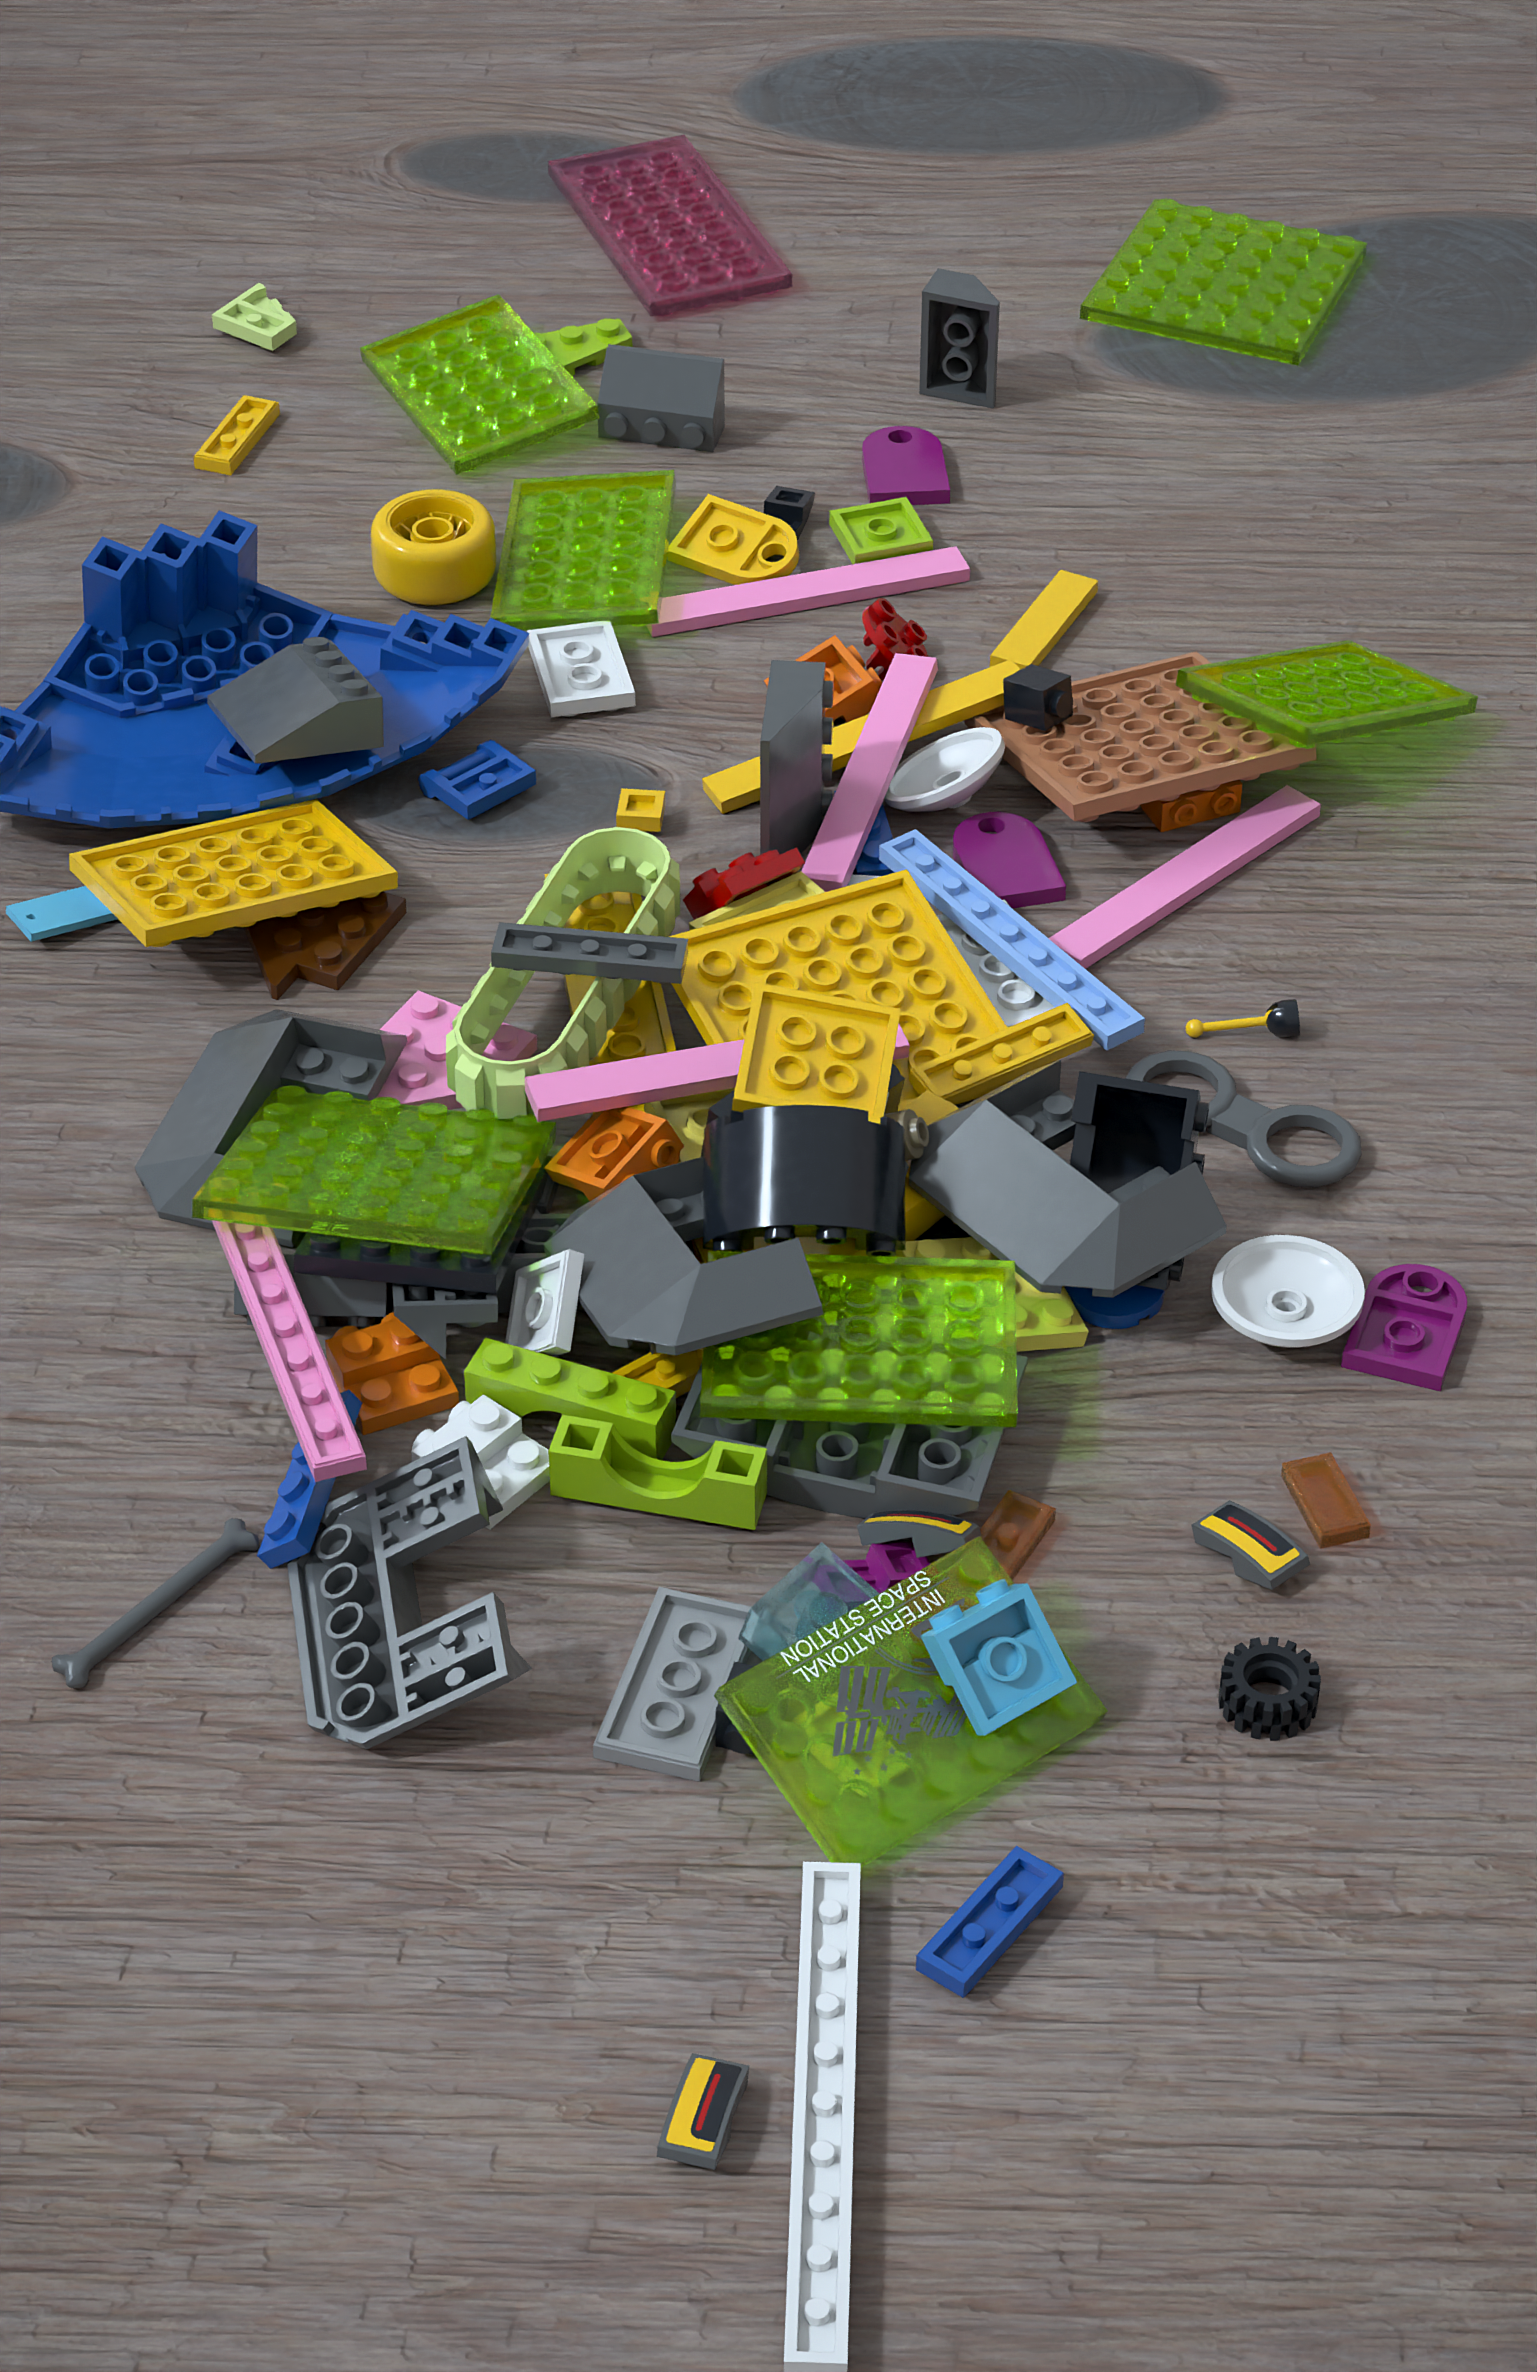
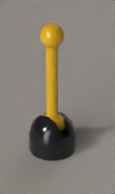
M1288 999L1273 1003L1267 1009L1265 1016L1206 1023H1202L1198 1019H1192L1187 1022L1185 1031L1190 1037L1197 1038L1203 1032L1266 1025L1269 1031L1277 1037L1300 1036L1298 1005L1296 999Z

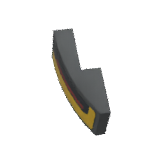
M1230 1500L1191 1525L1195 1543L1231 1557L1236 1576L1273 1590L1310 1565L1308 1555L1285 1533L1258 1514Z
M921 1510L875 1512L857 1525L862 1546L912 1537L917 1558L967 1549L981 1536L980 1528L977 1524L955 1516Z
M692 2053L668 2111L658 2143L657 2157L715 2170L730 2140L732 2118L747 2088L750 2066Z

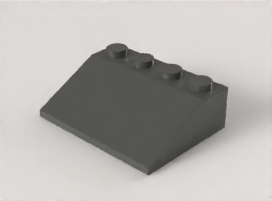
M310 637L304 639L302 644L288 645L207 696L208 706L255 764L384 747L382 696L338 647L327 638Z
M771 660L760 739V855L770 850H778L781 855L796 847L801 854L815 840L822 825L823 816L826 815L831 804L832 790L824 789V781H831L833 754H825V745H832L833 718L825 717V708L833 707L834 681H825V662Z

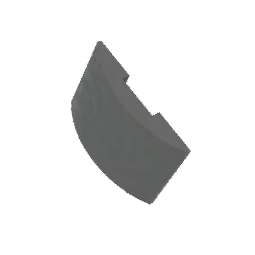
M823 1314L708 1346L671 1436V1442L695 1459L705 1454L715 1440L766 1448L767 1495L792 1504L823 1512L867 1518L875 1512L890 1510H921L951 1516L979 1508L1028 1364V1357L931 1336L927 1337L923 1350L828 1330L829 1315Z

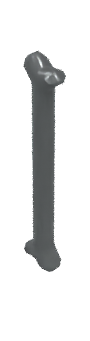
M233 1518L227 1520L224 1524V1532L217 1541L83 1649L71 1655L53 1656V1671L66 1676V1685L69 1688L79 1689L85 1687L88 1682L89 1672L94 1666L231 1555L259 1549L258 1535L247 1531L245 1522L242 1519Z

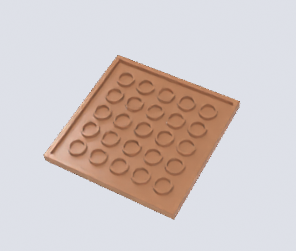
M1197 651L1071 682L1073 716L1046 731L1006 720L1004 705L964 720L965 725L969 729L988 727L999 731L1005 742L1002 758L1073 821L1080 822L1093 821L1101 814L1117 810L1132 811L1141 804L1156 800H1175L1180 794L1196 790H1214L1220 784L1235 780H1254L1260 774L1274 770H1293L1298 768L1301 763L1316 760V743Z

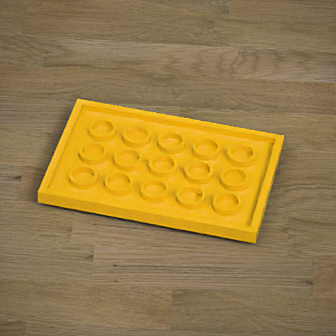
M317 799L69 854L70 871L145 947H164L175 940L192 936L206 937L212 935L214 931L234 926L249 927L260 920L277 916L291 917L296 915L298 911L315 907H333L338 905L340 901L357 897L371 898L379 895L380 892L398 888V872Z

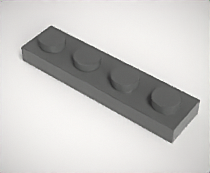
M499 922L491 950V965L496 968H508L517 971L530 970L563 975L576 974L606 977L609 979L621 978L653 981L656 983L682 984L688 957V939Z

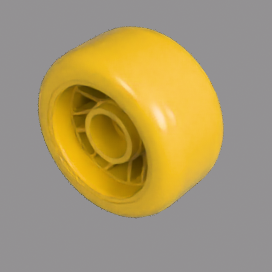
M419 490L394 498L378 511L371 526L372 565L376 579L391 595L401 600L421 605L450 604L475 595L490 582L496 569V538L492 516L487 508L476 499L451 490Z

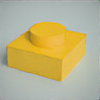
M621 788L616 813V827L638 829L643 832H661L666 806L665 791Z

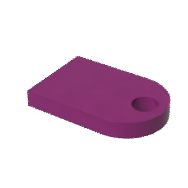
M891 426L879 429L866 437L862 445V465L869 503L907 497L911 505L950 504V485L942 445L935 435L916 427Z
M985 812L965 819L956 827L953 834L952 853L954 861L1001 900L1005 899L1012 909L1066 900L1065 882L1041 832L1028 819L1006 812ZM985 832H996V834H988Z
M1402 1264L1379 1272L1367 1287L1362 1312L1351 1329L1343 1351L1341 1367L1441 1391L1465 1322L1467 1296L1463 1287L1448 1273L1427 1265ZM1423 1286L1432 1291L1418 1292L1413 1290L1412 1287Z

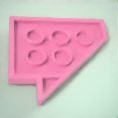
M417 991L380 1029L406 1035L408 1042L372 1107L366 1108L314 1097L315 1112L357 1127L463 1108L461 1103L456 1101V1092L448 1088L446 1067V1035L453 1030L452 1022L462 1007ZM502 1023L481 1056L501 1061L529 1059L537 1050V1035Z

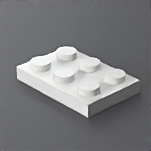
M610 620L527 630L530 633L529 651L551 717H572L581 713L604 710L616 711L620 708L635 706V690Z

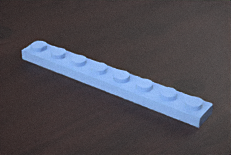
M914 829L879 845V860L894 873L907 869L924 897L1054 1007L1068 1003L1094 1034L1093 1039L1105 1050H1109L1144 1033L1145 1018L919 831Z

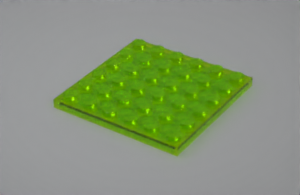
M1154 199L1080 305V319L1298 366L1364 260L1367 242L1355 240L1347 235L1334 236L1319 233L1318 230L1313 228L1300 229L1285 226L1281 222L1273 220L1261 221L1251 219L1240 213L1227 214L1217 212L1206 206H1188L1179 204L1172 199Z
M283 1086L273 1089L192 1199V1218L492 1255L556 1141V1122H537L533 1114L517 1115L513 1119H498L493 1111L484 1108L478 1110L470 1109L465 1112L449 1110L440 1103H424L420 1106L400 1104L399 1100L391 1097H378L368 1101L353 1098L350 1093L342 1091L328 1092L324 1095L307 1093L304 1088L299 1086Z

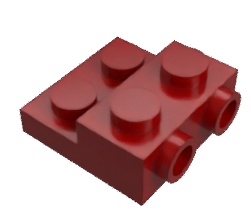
M797 847L781 855L778 850H770L754 857L752 852L746 853L732 861L728 865L729 869L718 873L716 868H712L697 876L692 881L693 889L685 896L683 902L695 920L797 873L805 864V861Z

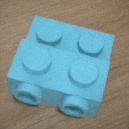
M1002 1579L989 1584L975 1593L979 1601L978 1604L963 1612L959 1605H955L935 1614L929 1619L933 1629L920 1635L944 1685L953 1686L976 1734L980 1736L987 1735L1077 1683L1028 1583L1008 1586L1006 1580Z

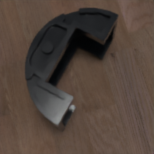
M1079 1071L1071 1121L1076 1123L1070 1165L1107 1194L1158 1166L1172 1175L1196 1162L1203 1176L1205 1154L1196 1152L1199 1132L1205 1133L1209 1103L1201 1102L1199 1090ZM1185 1257L1136 1285L1167 1290L1171 1281L1180 1282Z
M824 1105L761 1107L744 1110L742 1121L731 1123V1117L725 1115L711 1121L704 1129L703 1249H713L714 1255L729 1257L744 1253V1249H754V1237H764V1241L769 1244H777L795 1239V1237H816L817 1243L825 1245L843 1244L847 1242V1238H855V1250H866V1255L871 1257H892L897 1254V1250H906L904 1127L887 1116L880 1117V1124L868 1121V1111Z

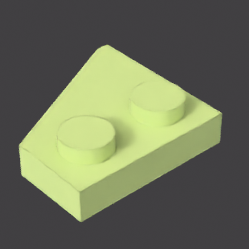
M260 283L212 314L213 328L272 351L297 334L296 320L289 312L282 310V305L276 298L270 300L267 297L266 287Z

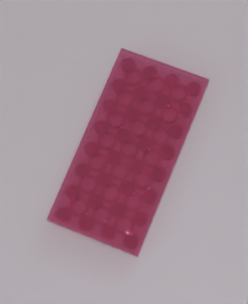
M685 135L548 161V175L650 316H668L680 310L690 308L702 309L709 304L739 301L743 297L757 294H773L778 290L792 287L791 271Z

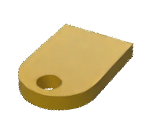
M711 494L705 497L666 549L668 561L733 585L789 576L794 571L799 560L797 537L790 525L778 518ZM773 555L785 556L777 562L766 561L767 558Z

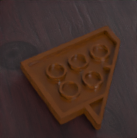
M383 891L375 897H357L340 901L338 905L333 907H315L298 911L296 915L291 917H272L257 921L252 926L243 927L271 998L279 1000L297 978L338 991L407 913L406 899Z

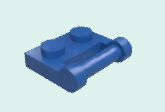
M487 740L479 744L476 751L438 771L431 769L418 777L421 791L426 797L430 799L437 797L469 820L536 785V770L495 741Z

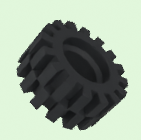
M1260 1637L1250 1639L1249 1649L1242 1642L1234 1647V1654L1228 1652L1225 1656L1224 1665H1222L1218 1703L1219 1709L1223 1708L1224 1719L1227 1723L1235 1719L1234 1729L1240 1733H1243L1247 1727L1252 1728L1251 1738L1259 1740L1262 1732H1269L1270 1741H1280L1281 1731H1285L1288 1738L1297 1736L1298 1726L1305 1731L1311 1724V1718L1315 1719L1321 1684L1320 1668L1317 1661L1310 1663L1311 1654L1306 1649L1296 1654L1297 1644L1288 1640L1285 1647L1278 1646L1279 1638L1269 1637L1268 1645H1262ZM1262 1682L1275 1683L1286 1688L1288 1692L1269 1695L1256 1691L1251 1685Z

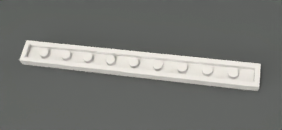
M803 1862L784 2372H847L861 1863Z

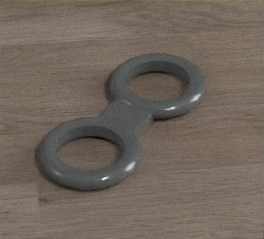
M1167 1050L1151 1054L1134 1064L1125 1078L1147 1082L1155 1076L1167 1072H1188L1201 1076L1210 1082L1217 1094L1209 1102V1115L1206 1126L1208 1127V1133L1246 1149L1248 1156L1259 1171L1274 1181L1294 1187L1318 1188L1337 1183L1354 1171L1362 1156L1360 1136L1346 1119L1333 1111L1313 1105H1288L1272 1110L1237 1094L1236 1082L1226 1067L1206 1055L1192 1051ZM1293 1126L1312 1127L1322 1130L1335 1138L1341 1147V1151L1338 1156L1327 1163L1315 1166L1296 1165L1286 1162L1273 1154L1267 1145V1141L1270 1136L1285 1128Z

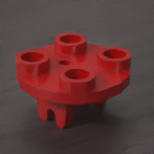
M880 597L863 611L862 621L867 632L863 637L864 645L871 646L874 644L876 649L866 661V669L870 667L876 669L878 666H882L878 671V676L881 680L885 679L895 653L928 657L926 648L923 645V642L927 640V635L923 628L913 620L907 623L896 613V610L889 601Z

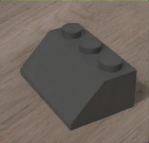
M937 268L922 291L919 394L993 409L996 405L1000 302L975 275Z
M609 344L606 349L597 403L598 437L714 452L725 428L724 359Z
M283 1254L312 1326L328 1327V1317H348V1326L370 1327L378 1324V1318H384L392 1313V1283L294 1273V1254ZM234 1280V1314L247 1315V1325H253L237 1283Z

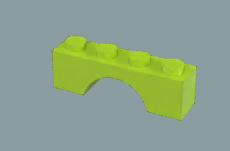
M489 1338L483 1340L464 1370L466 1401L470 1404L484 1394L520 1418L535 1411H553L568 1416L610 1422L614 1424L620 1436L631 1447L644 1455L658 1460H663L672 1444L671 1436L676 1425V1391Z
M562 1415L548 1451L551 1496L755 1530L767 1495L766 1448L715 1440L711 1448L696 1459L684 1462H669L649 1457L631 1447L620 1436L613 1423Z

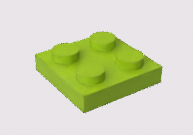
M907 497L829 511V525L852 564L933 550V539Z

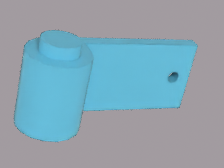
M86 886L6 906V914L31 942L118 919Z

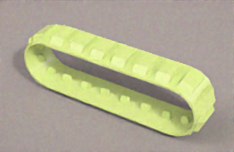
M621 827L595 830L579 837L566 850L560 861L554 865L544 880L542 889L535 894L527 906L523 918L519 919L516 924L563 928L573 911L583 901L598 894L620 891L637 893L646 897L624 933L669 937L675 928V918L680 915L679 864L670 858V852L667 850V847L651 834L638 829ZM490 963L488 972L481 977L471 992V998L462 1006L452 1022L453 1030L446 1035L448 1088L456 1092V1101L461 1103L474 1118L491 1125L516 1127L537 1123L525 1092V1077L589 1066V1061L597 1056L607 1039L608 1030L616 1025L624 1011L625 1002L633 997L641 980L609 979L597 976L560 1037L547 1051L530 1059L516 1061L492 1060L481 1055L535 971L492 967Z

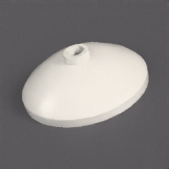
M988 727L967 729L945 736L916 751L897 766L884 797L886 803L890 807L910 812L937 811L948 807L957 808L964 805L987 782L1002 759L1005 742L1000 732Z
M1293 1235L1263 1236L1237 1245L1228 1251L1218 1262L1214 1270L1211 1289L1217 1311L1230 1326L1253 1340L1285 1348L1314 1346L1342 1335L1358 1320L1362 1312L1365 1295L1363 1279L1358 1269L1345 1255L1325 1243Z

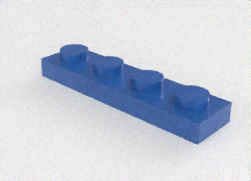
M347 1390L340 1394L354 1426L362 1402L350 1390ZM299 1442L292 1450V1461L285 1479L279 1486V1496L273 1513L265 1524V1535L257 1554L270 1569L310 1552L336 1479L334 1477L315 1482Z

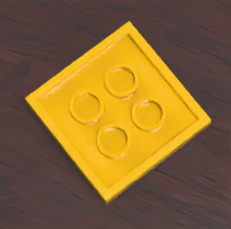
M755 982L731 1110L744 1112V1110L784 1105L838 1106L868 1111V1121L880 1124V1117H884L901 1009Z

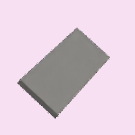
M659 1587L593 1744V1758L700 1782L716 1742V1707L734 1661L747 1663L762 1624V1609Z

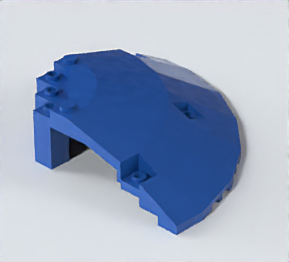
M220 510L200 538L161 523L141 552L102 536L82 564L84 623L46 675L43 682L15 711L0 706V812L104 828L214 822L329 796L421 754L435 744L503 687L529 645L530 633L492 618L483 627L453 614H450L444 623L414 610H411L408 615L402 614L395 626L334 614L257 583L258 525ZM310 637H323L331 640L382 696L384 747L257 764L253 760L243 759L251 758L207 703L208 695L288 645L302 644L304 639Z

